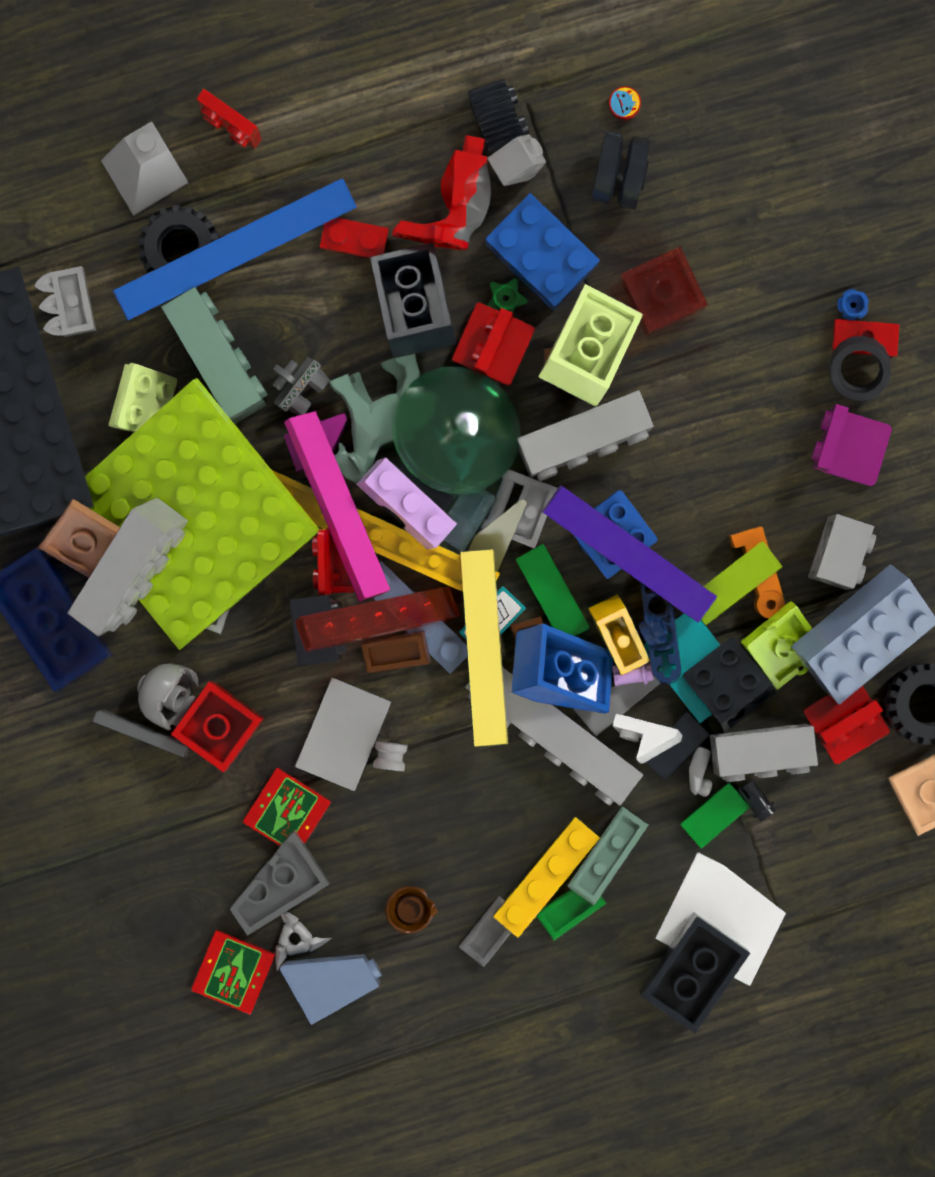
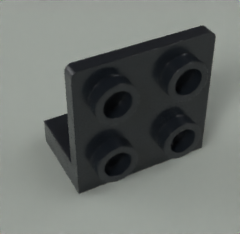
M730 637L683 674L685 681L714 715L718 725L725 733L776 694L772 683L734 637Z

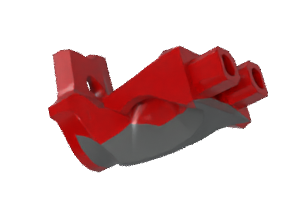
M466 135L463 150H455L441 179L442 199L449 213L447 218L428 224L401 220L393 229L392 237L423 244L433 242L434 247L439 249L468 250L470 237L474 230L483 223L491 198L487 156H482L485 139Z

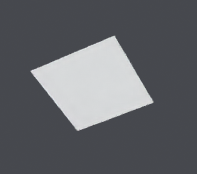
M697 853L655 939L670 946L689 917L695 912L749 950L751 954L734 978L750 986L786 912L726 866Z

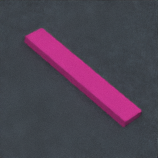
M316 411L289 418L284 422L359 602L388 592L390 587Z

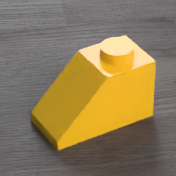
M618 595L588 608L621 675L650 662L629 613Z

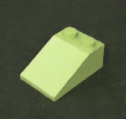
M585 284L538 377L597 407L615 376L643 314Z

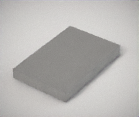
M332 677L295 767L355 791L391 701Z

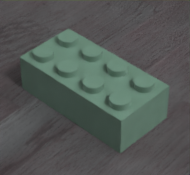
M194 287L162 306L164 313L219 406L234 424L267 406L263 398L268 394L256 376L250 378L247 370L252 367L240 348L238 347L234 350L230 343L235 339L224 321L220 320L217 322L214 315L219 312L206 291L200 294Z

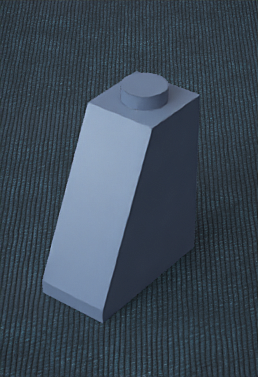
M365 954L286 961L279 968L311 1025L378 988L380 985L378 978L382 976L375 960L371 959L368 961Z

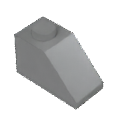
M530 134L516 137L487 158L504 186L532 179L546 163L542 156L543 150L541 145Z

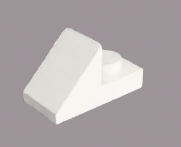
M620 714L615 715L613 727L620 732L619 737L638 742L639 737L642 738L637 754V760L641 764L678 744L683 736L677 729Z

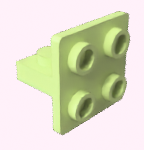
M135 363L125 364L108 426L135 432L173 398L177 378Z

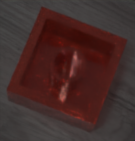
M681 246L630 269L620 276V282L633 309L643 314L640 324L646 337L705 310L708 306Z

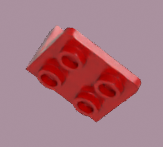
M329 528L318 530L317 536H314L312 540L313 556H318V569L313 571L314 589H318L319 596L332 593H355Z

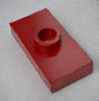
M835 319L832 352L840 342L850 337L866 336L882 344L889 357H897L900 324ZM862 350V351H854V352L850 353V354L872 355L870 352L863 351V350Z

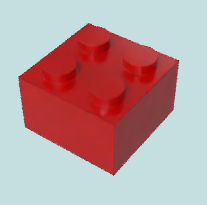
M209 681L171 735L219 770L226 772L265 718L214 681Z

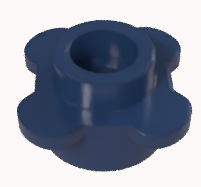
M648 614L644 615V621L639 623V628L645 641L650 646L656 643L666 644L667 638L665 635L668 634V631L660 617L656 618L653 614L650 616Z

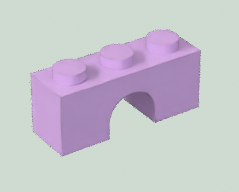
M387 458L377 460L356 484L379 506H385L394 512L405 523L404 529L427 550L437 548L457 525L455 521Z

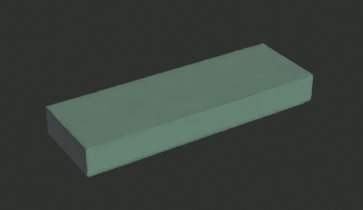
M620 807L567 887L592 905H595L648 827V824L624 807Z

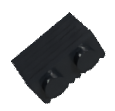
M505 79L468 91V99L481 136L485 139L484 145L489 157L516 137L529 134L524 116L518 117L514 105L518 104L513 85L507 87Z

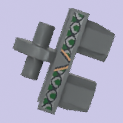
M308 356L300 366L293 360L288 363L285 369L276 364L273 370L279 374V377L273 383V386L280 393L273 403L286 412L289 410L297 415H303L309 409L311 402L300 395V393L307 384L320 393L330 379L319 369L321 365Z

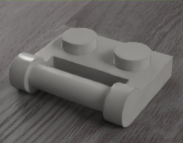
M503 468L500 476L503 478L488 519L483 520L481 529L487 527L504 513L514 484L522 485L524 487L518 501L523 499L528 502L511 540L535 549L547 517L541 511L558 488Z

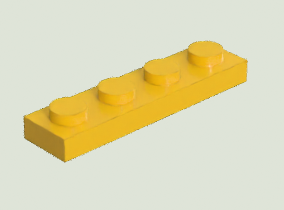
M574 817L492 917L518 938L600 837Z

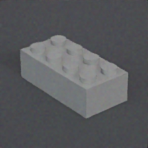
M640 390L517 438L516 444L529 477L534 478L537 476L539 481H543L557 475V468L567 465L570 470L587 463V456L597 453L600 458L619 449L617 444L627 441L628 445L631 446L646 440L649 437L648 432L654 426Z
M158 498L133 508L68 611V614L97 636L108 631L114 632L121 624L127 625L137 612L134 606L139 598L141 600L145 598L153 587V584L150 582L155 573L159 574L167 565L169 558L166 555L172 547H177L184 538L185 532L183 528L188 520Z

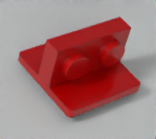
M478 302L475 305L452 360L509 386L533 336L535 327L514 318L513 313L503 308L498 311Z
M863 686L840 705L829 695H826L803 710L804 715L811 726L814 727L815 733L835 764H840L890 733V729L880 715L883 710L877 700L869 697Z

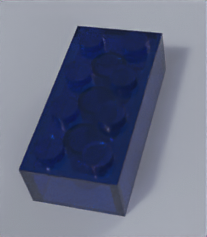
M35 548L0 571V611L53 691L58 692L114 655L101 635L97 636L68 614L76 598L45 551Z

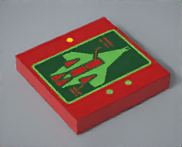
M277 767L243 820V823L279 846L295 829L305 844L332 801Z
M216 929L191 991L251 1015L276 954Z

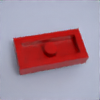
M335 218L324 223L320 249L371 259L370 257L385 254L389 228Z

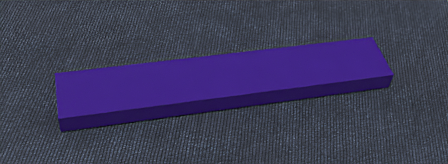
M560 485L541 511L696 622H700L716 600L717 596L563 486Z

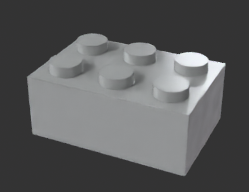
M798 724L709 735L714 774L722 777V780H726V782L745 780V774L754 773V776H758V778L778 776L777 770L786 769V772L791 774L810 772V766L818 765L814 727L811 725Z

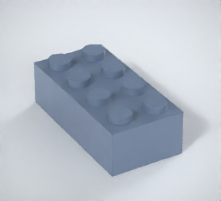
M890 564L794 643L791 648L822 690L840 705L935 626V616L910 579Z

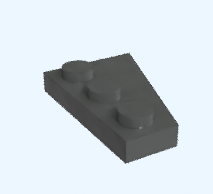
M295 829L230 906L231 912L247 936L329 885V880Z

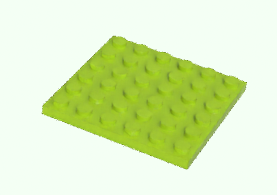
M198 378L185 386L85 476L95 508L91 510L120 528L133 508L156 498L188 520L183 528L185 532L184 538L177 547H172L166 555L169 561L165 568L159 574L155 573L150 582L153 584L150 592L142 600L139 598V601L179 650L188 645L318 534L319 530Z

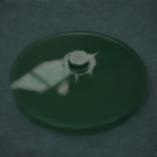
M442 367L419 376L404 391L394 410L392 433L395 447L401 460L416 478L442 492L469 494L493 485L511 467L519 449L517 438H520V424L511 400L490 378L467 368Z

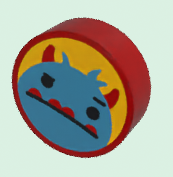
M619 87L610 96L609 110L619 120H630L640 110V95L631 87Z

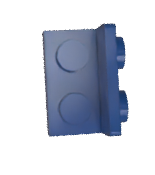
M617 490L594 508L647 547L657 542L655 534L621 490ZM574 535L579 542L580 548L593 560L606 578L612 577L622 569Z

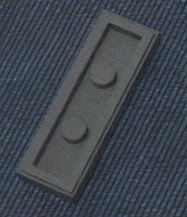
M105 709L97 711L93 720L95 723L181 757L187 756L190 749L171 735Z

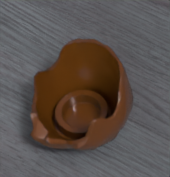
M404 886L394 890L388 896L384 912L386 921L393 929L402 934H412L425 929L430 924L434 915L438 913V909L434 901L428 899L427 893L423 888Z

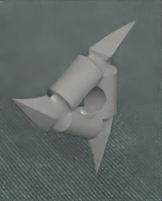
M286 911L281 914L285 925H283L278 940L279 945H276L277 971L287 955L304 953L308 950L311 952L332 938H313L301 922H298L299 918ZM292 933L300 935L301 941L299 944L294 945L290 942L289 939Z

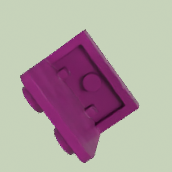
M836 404L831 407L830 411L826 410L823 415L820 428L824 429L821 442L816 441L811 454V459L815 460L812 469L866 486H872L878 478L892 432L891 426L848 412V407Z

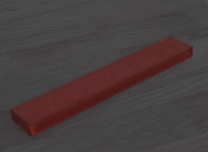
M446 586L301 616L295 620L307 652L454 620L460 616L450 587Z

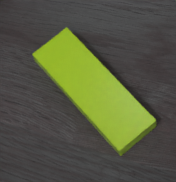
M764 541L757 544L703 586L717 596L702 618L705 625L711 623L782 568V565Z

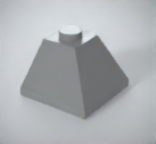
M152 121L124 137L101 160L134 216L189 184Z

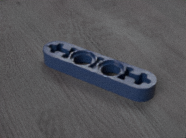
M640 582L644 615L648 614L650 616L653 614L656 618L660 617L672 635L670 643L665 646L657 644L650 646L648 644L652 672L658 682L672 684L679 679L682 669L673 605L665 600L667 602L666 611L662 614L652 613L649 610L650 601L657 597H663L654 591L646 594V589H651ZM674 649L675 654H668V660L671 666H676V670L671 671L670 677H665L663 672H658V668L663 667L662 656L655 657L654 653H666Z

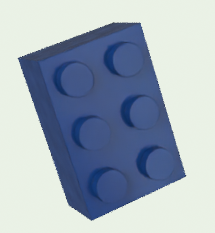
M531 193L485 239V246L553 311L595 270L600 262Z

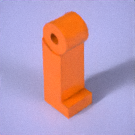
M762 526L728 536L731 547H742L744 555L762 541L768 547ZM777 573L755 588L754 608L760 616L769 619L785 606Z

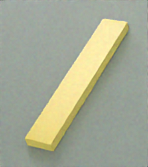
M494 550L460 552L474 746L508 744Z

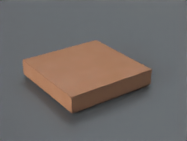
M72 499L63 514L42 539L38 548L90 578L120 527Z

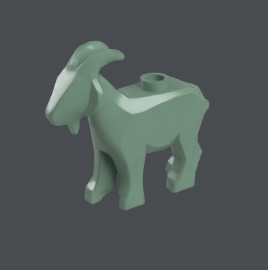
M415 354L392 358L381 363L382 368L394 375L397 380L396 394H389L374 402L369 397L359 372L351 376L346 374L329 381L333 391L342 396L351 416L354 452L348 453L342 443H338L339 450L334 455L343 477L357 484L373 466L380 447L396 441L397 446L414 440V433L421 431L434 418V403L439 401V397L434 393H422L419 385L420 371Z

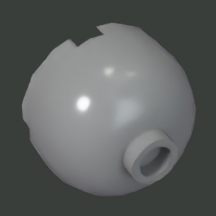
M174 663L158 665L149 671L147 675L140 679L137 686L138 702L143 715L154 724L167 730H171L170 725L172 724L177 726L195 701L196 697L190 696L192 685L198 687L197 674L187 667Z

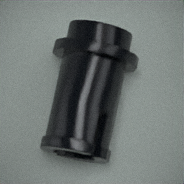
M754 779L737 790L755 813L753 817H757L760 822L776 811L773 807L774 801L770 802Z

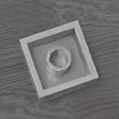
M839 514L827 517L808 578L844 590L854 589L856 584L860 585L866 571V566L862 565L865 554L872 552L876 541V535L872 534L874 526Z

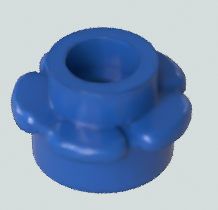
M849 289L843 293L842 298L838 299L837 308L839 312L843 313L842 316L846 320L862 319L869 310L867 307L869 300L863 292ZM852 302L856 303L855 308L850 306Z

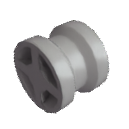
M376 741L375 748L378 751V756L373 762V767L404 771L403 754L407 752L408 745Z

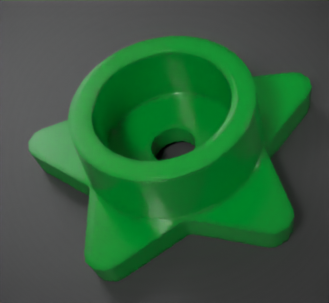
M514 278L503 285L496 282L490 283L493 297L486 306L495 310L503 308L513 313L515 307L528 302L525 297L518 293L517 279ZM505 295L509 297L508 301L503 300Z

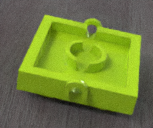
M790 601L743 639L741 643L772 683L773 687L778 690L795 675H803L807 672L808 669L791 646L808 633L812 627L799 608ZM803 666V670L799 671L798 668Z

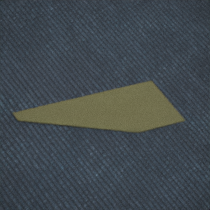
M521 499L476 534L468 552L493 549L495 571L498 572L528 501Z

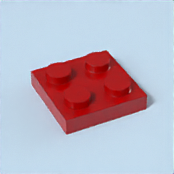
M203 89L197 97L201 107L200 113L204 115L203 119L218 130L221 126L226 128V131L230 134L229 137L241 147L245 148L248 144L256 149L262 140L258 127L210 92Z

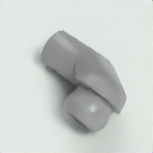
M702 747L696 748L691 761L689 784L693 794L697 795L698 793L706 797L710 793L712 782L708 779H703L711 752Z

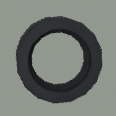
M866 336L850 337L840 342L832 352L829 361L830 380L835 390L845 398L855 401L869 400L878 396L887 387L891 377L890 357L885 347L877 340ZM863 350L870 352L879 363L877 377L873 382L864 386L849 384L841 374L843 359L854 351Z

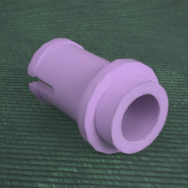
M651 662L623 675L620 674L616 665L613 666L615 686L644 682V685H648L647 681H654Z

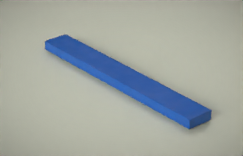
M342 178L112 292L128 321L357 208Z

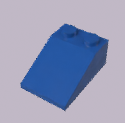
M539 624L518 631L516 633L511 693L534 702L604 714L609 713L613 658L608 649L545 624Z

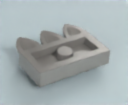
M82 266L47 273L36 282L35 287L39 290L49 293L54 292L53 295L47 297L40 304L39 308L47 313L59 314V316L52 318L46 323L43 328L46 332L52 335L67 337L96 331L85 272Z

